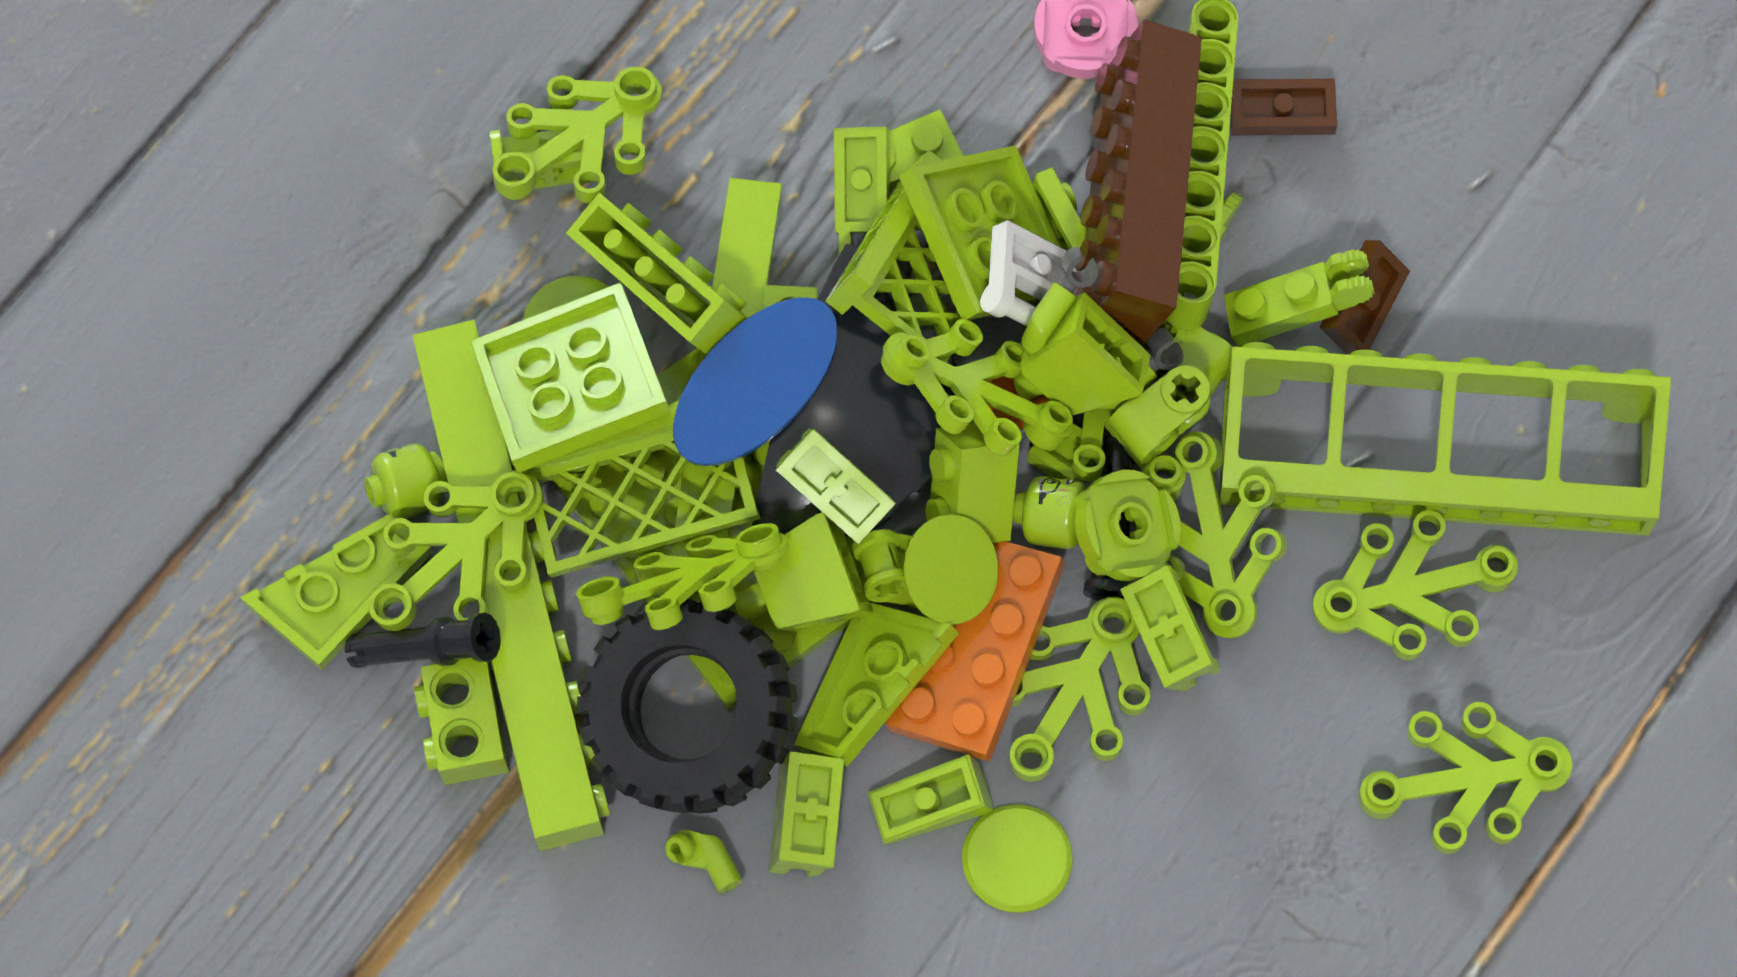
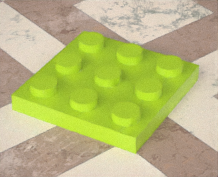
M1016 145L912 166L898 175L907 194L909 204L914 210L928 242L930 252L935 258L950 292L951 300L956 306L961 319L973 320L991 315L982 310L980 301L984 290L989 285L992 227L1008 220L1060 247ZM1015 288V297L1031 305L1040 303L1041 300Z
M621 282L471 340L502 435L517 473L671 413Z

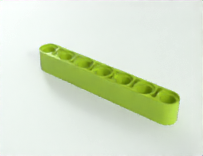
M1199 0L1194 5L1187 33L1202 37L1177 306L1166 319L1173 327L1182 330H1193L1200 327L1206 321L1217 285L1238 30V12L1235 6L1228 0ZM1199 115H1205V116H1208L1209 118H1204V117H1201V116H1199ZM1196 158H1199V159L1205 160L1206 162H1199V161H1196L1195 159H1196ZM1190 203H1198L1201 204L1203 207H1196L1191 205ZM1191 247L1197 249L1200 252L1194 253L1186 250L1185 248ZM1180 293H1189L1197 298H1186L1182 296Z

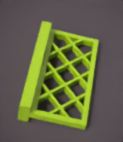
M928 150L913 166L941 161V159ZM900 180L826 302L842 315L853 305L890 336L903 332L926 340L919 326L934 325L937 336L946 334L954 323L961 318L958 311L957 313H944L938 294H950L945 281L932 280L926 262L936 261L929 248L920 247L915 230L922 229L913 208L909 204L907 194ZM896 261H910L916 280L902 279ZM891 292L897 311H890L875 299V293ZM908 293H921L929 312H914ZM951 355L941 358L939 360L947 363Z
M679 401L668 404L671 411L668 415L525 470V472L534 476L539 484L563 478L576 485L561 512L545 504L543 501L540 511L534 517L548 575L551 578L760 519L745 458L741 457L732 461L737 478L727 473L732 462L721 464L718 468L716 466L697 465L713 474L698 500L674 488L689 463L680 455L673 438L674 417ZM663 448L681 456L666 482L642 470L651 453ZM637 456L633 464L625 461V459ZM615 463L628 471L613 497L590 485L600 466ZM585 471L581 479L572 475ZM637 476L661 489L646 515L622 503ZM721 480H724L740 489L745 508L722 514L707 506ZM585 491L609 504L594 530L570 518ZM670 494L694 507L685 523L672 529L655 521L656 516ZM617 509L641 521L632 539L619 544L602 535ZM702 512L711 516L710 518L697 521ZM547 513L557 518L551 529ZM565 524L589 536L578 555L558 561L554 542ZM650 527L659 531L645 536ZM598 542L607 546L593 551Z

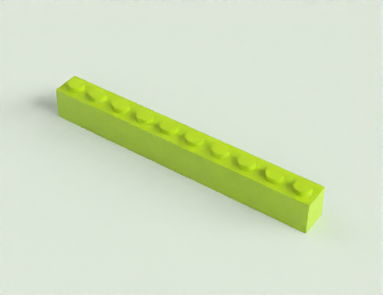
M475 319L412 335L448 483L451 486H492L500 475L513 471V463L471 344V340L480 337ZM524 492L513 493L508 500V505L512 507L521 505L526 498V494ZM457 508L455 511L457 522L471 523L485 509ZM526 523L523 561L530 571L528 584L519 591L510 592L503 589L495 579L494 567L497 561L502 558L503 526H501L486 541L483 599L488 604L490 615L497 621L500 629V650L492 660V665L534 838L539 850L544 851L604 835L600 818L610 816V811L603 784L600 783L592 786L587 766L593 765L591 759L595 754L591 747L583 744L575 719V714H579L577 713V696L581 695L577 680L566 683L562 664L571 662L572 659L564 630L553 631L549 613L559 611L552 580L541 582L537 563L544 562L545 560L538 531L529 532ZM516 565L508 567L503 574V579L506 581L517 579L521 568Z

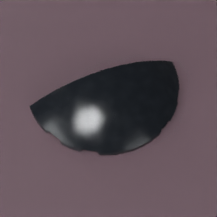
M845 244L819 295L818 300L825 303L835 316L838 332L835 354L824 380L808 404L787 427L770 440L756 501L760 519L754 520L752 526L764 523L775 524L778 527L779 533L785 535L811 517L822 512L776 471L777 461L788 450L791 451L801 440L802 435L809 428H814L896 502L871 531L891 519L892 511L902 504L913 492L920 493L932 478L929 459L931 452L935 448L936 428L942 427L936 420L935 411L916 384H899L885 373L881 364V357L883 355V346L890 335L853 305L842 315L826 302L858 247ZM899 269L902 279H908L906 274ZM891 292L875 293V299L890 311H897ZM908 293L914 312H929L921 293ZM934 325L919 326L925 339L937 336ZM951 354L947 363L957 367V364L954 363L953 354ZM941 384L948 397L956 396L950 387Z

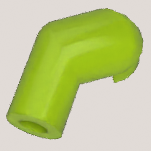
M681 830L667 839L665 853L670 861L683 866L707 870L719 894L726 893L743 882L730 854L719 837L694 830Z

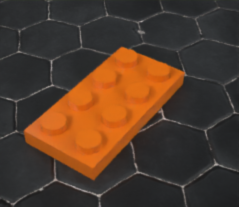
M1006 541L992 543L997 555L998 579L990 602L975 618L964 623L951 624L959 632L958 636L886 720L885 725L889 732L965 755L969 754L972 757L985 761H991L1065 567L1064 561L1060 556Z

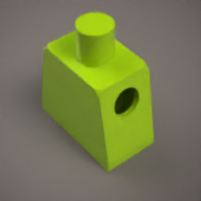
M823 512L816 514L785 534L790 547L788 552L782 557L779 565L766 571H754L757 583L734 592L736 596L734 604L740 616L752 621L769 613L776 630L786 632L799 631L874 613L870 600L864 594V584L844 531Z

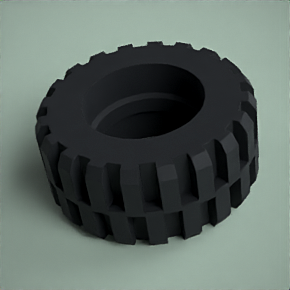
M686 599L679 605L683 615L682 620L670 628L655 630L651 628L645 612V606H643L642 614L636 617L627 614L615 623L618 631L611 638L602 636L593 649L599 653L593 667L587 664L584 666L580 680L587 682L585 696H577V713L585 717L586 726L579 729L583 744L592 748L595 756L591 761L599 773L608 775L613 781L612 786L625 796L637 799L640 804L682 814H705L717 812L719 807L725 805L735 806L747 800L746 794L752 789H762L772 779L769 772L776 763L782 764L789 752V749L784 746L788 734H795L797 717L792 716V703L798 701L796 686L790 683L787 675L790 667L784 655L777 652L772 645L774 641L762 629L756 627L750 620L727 608L721 611L708 612L704 609L701 602ZM684 655L706 657L719 664L731 678L737 700L735 719L726 738L711 753L695 759H676L660 752L647 739L641 722V701L649 680L662 665L675 657Z

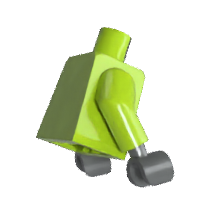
M1079 247L1070 248L1065 252L1062 257L1065 277L1060 284L1053 282L1035 308L1022 336L1024 352L1020 364L1021 373L1018 377L1013 378L1014 387L1021 398L1031 401L1044 394L1050 401H1058L1064 404L1072 415L1093 409L1117 410L1131 398L1142 395L1143 391L1158 378L1155 372L1159 368L1172 370L1181 365L1184 357L1182 348L1178 342L1173 343L1174 338L1168 329L1160 328L1154 332L1147 340V352L1085 292L1077 297L1073 295L1077 287H1088L1098 277V266L1094 258L1088 262L1086 268L1082 271H1072L1082 256Z

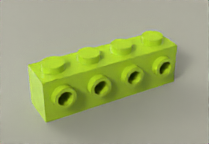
M598 193L566 234L686 340L708 355L728 333L748 319L741 312L747 303L723 283L716 290L710 286L709 282L715 275L691 255L685 262H682L677 256L683 248L662 230L658 229L653 236L646 231L653 222L629 202L621 210L601 193Z

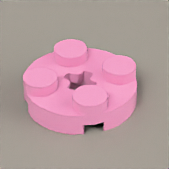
M1041 0L1034 20L1035 43L1043 56L1044 64L1051 71L1061 72L1074 78H1097L1101 66L1104 63L1110 64L1116 56L1122 38L1124 36L1130 37L1138 27L1137 13L1130 0L1128 2L1126 0ZM1082 18L1091 19L1092 27L1100 28L1098 33H1092L1090 37H1083L1078 32H1074L1072 27L1079 26Z

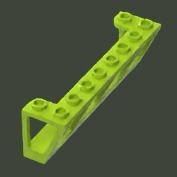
M1250 342L1242 347L1232 346L1224 384L1221 437L1223 460L1220 465L1219 504L1238 506L1241 501L1239 497L1241 482L1248 476L1259 475L1271 480L1276 489L1275 499L1267 509L1415 519L1417 514L1424 510H1433L1441 514L1444 520L1449 522L1649 536L1659 520L1671 377L1655 376L1653 371L1647 369H1630L1622 374L1601 372L1598 367L1591 365H1576L1568 368V370L1549 369L1544 364L1535 361H1522L1513 366L1491 365V361L1479 357L1464 358L1459 362L1437 361L1436 357L1422 353L1410 354L1405 358L1383 357L1380 352L1374 350H1357L1348 355L1328 353L1327 349L1318 346H1303L1296 351L1276 350L1272 345L1262 342ZM1281 380L1332 383L1326 462L1318 465L1242 459L1238 454L1243 396L1261 397L1274 394L1279 390ZM1346 384L1441 391L1435 470L1432 472L1347 467L1342 465L1341 447ZM1456 392L1551 398L1544 478L1541 480L1453 474L1450 470ZM1566 400L1602 402V416L1615 422L1641 424L1640 487L1564 482L1560 479ZM1258 482L1251 487L1250 497L1253 502L1260 501L1265 494V488L1261 482Z

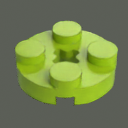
M1136 470L1115 471L1095 480L1076 497L1074 503L1076 511L1075 532L1079 546L1085 555L1086 565L1091 572L1102 576L1108 575L1115 580L1136 581L1168 564L1165 562L1169 559L1171 551L1177 549L1180 541V516L1170 494L1165 489L1159 491L1153 483L1146 480L1151 478L1150 476ZM1122 512L1125 513L1128 521H1135L1137 530L1130 533L1129 538L1124 535L1119 526Z

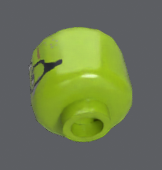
M411 443L377 454L371 463V476L364 478V487L367 498L373 508L382 507L386 515L390 514L396 518H409L429 511L424 504L423 494L431 483L436 481L448 483L443 462L436 451L428 452L423 445ZM440 492L434 497V506L438 507L444 492Z
M1038 476L1031 481L1026 492L1017 493L1014 502L1013 520L1015 524L1022 525L1024 537L1029 544L1061 549H1073L1079 545L1075 532L1076 511L1074 503L1076 497L1086 490L1085 485L1079 480Z

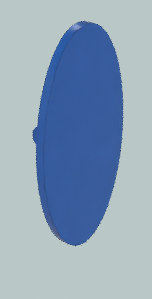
M814 298L788 299L755 313L728 333L698 366L679 400L673 423V438L680 455L695 465L716 466L725 464L755 451L787 427L814 396L832 363L838 336L837 324L832 310L825 303Z

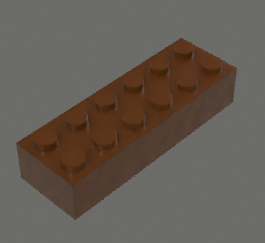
M1145 19L1142 20L1130 37L1124 36L1122 38L1116 56L1110 64L1104 63L1101 66L1096 78L1095 92L1101 94L1100 104L1093 116L1090 127V135L1096 138L1095 150L1089 158L1085 178L1091 182L1090 195L1083 205L1080 218L1081 225L1086 226L1085 240L1079 248L1082 256L1075 267L1077 271H1082L1086 268L1088 262L1094 258L1098 266V277L1092 285L1085 288L1078 287L1074 294L1077 297L1085 292L1141 346L1146 343L1177 306L1202 41L1200 36Z

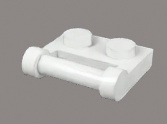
M1008 220L992 227L989 285L981 296L980 304L982 310L997 318L1007 316L1027 326L1036 307L1015 297V288L1042 300L1053 282L1060 284L1066 275L1062 267V257L1066 250ZM1074 266L1072 271L1079 272L1076 270V267Z

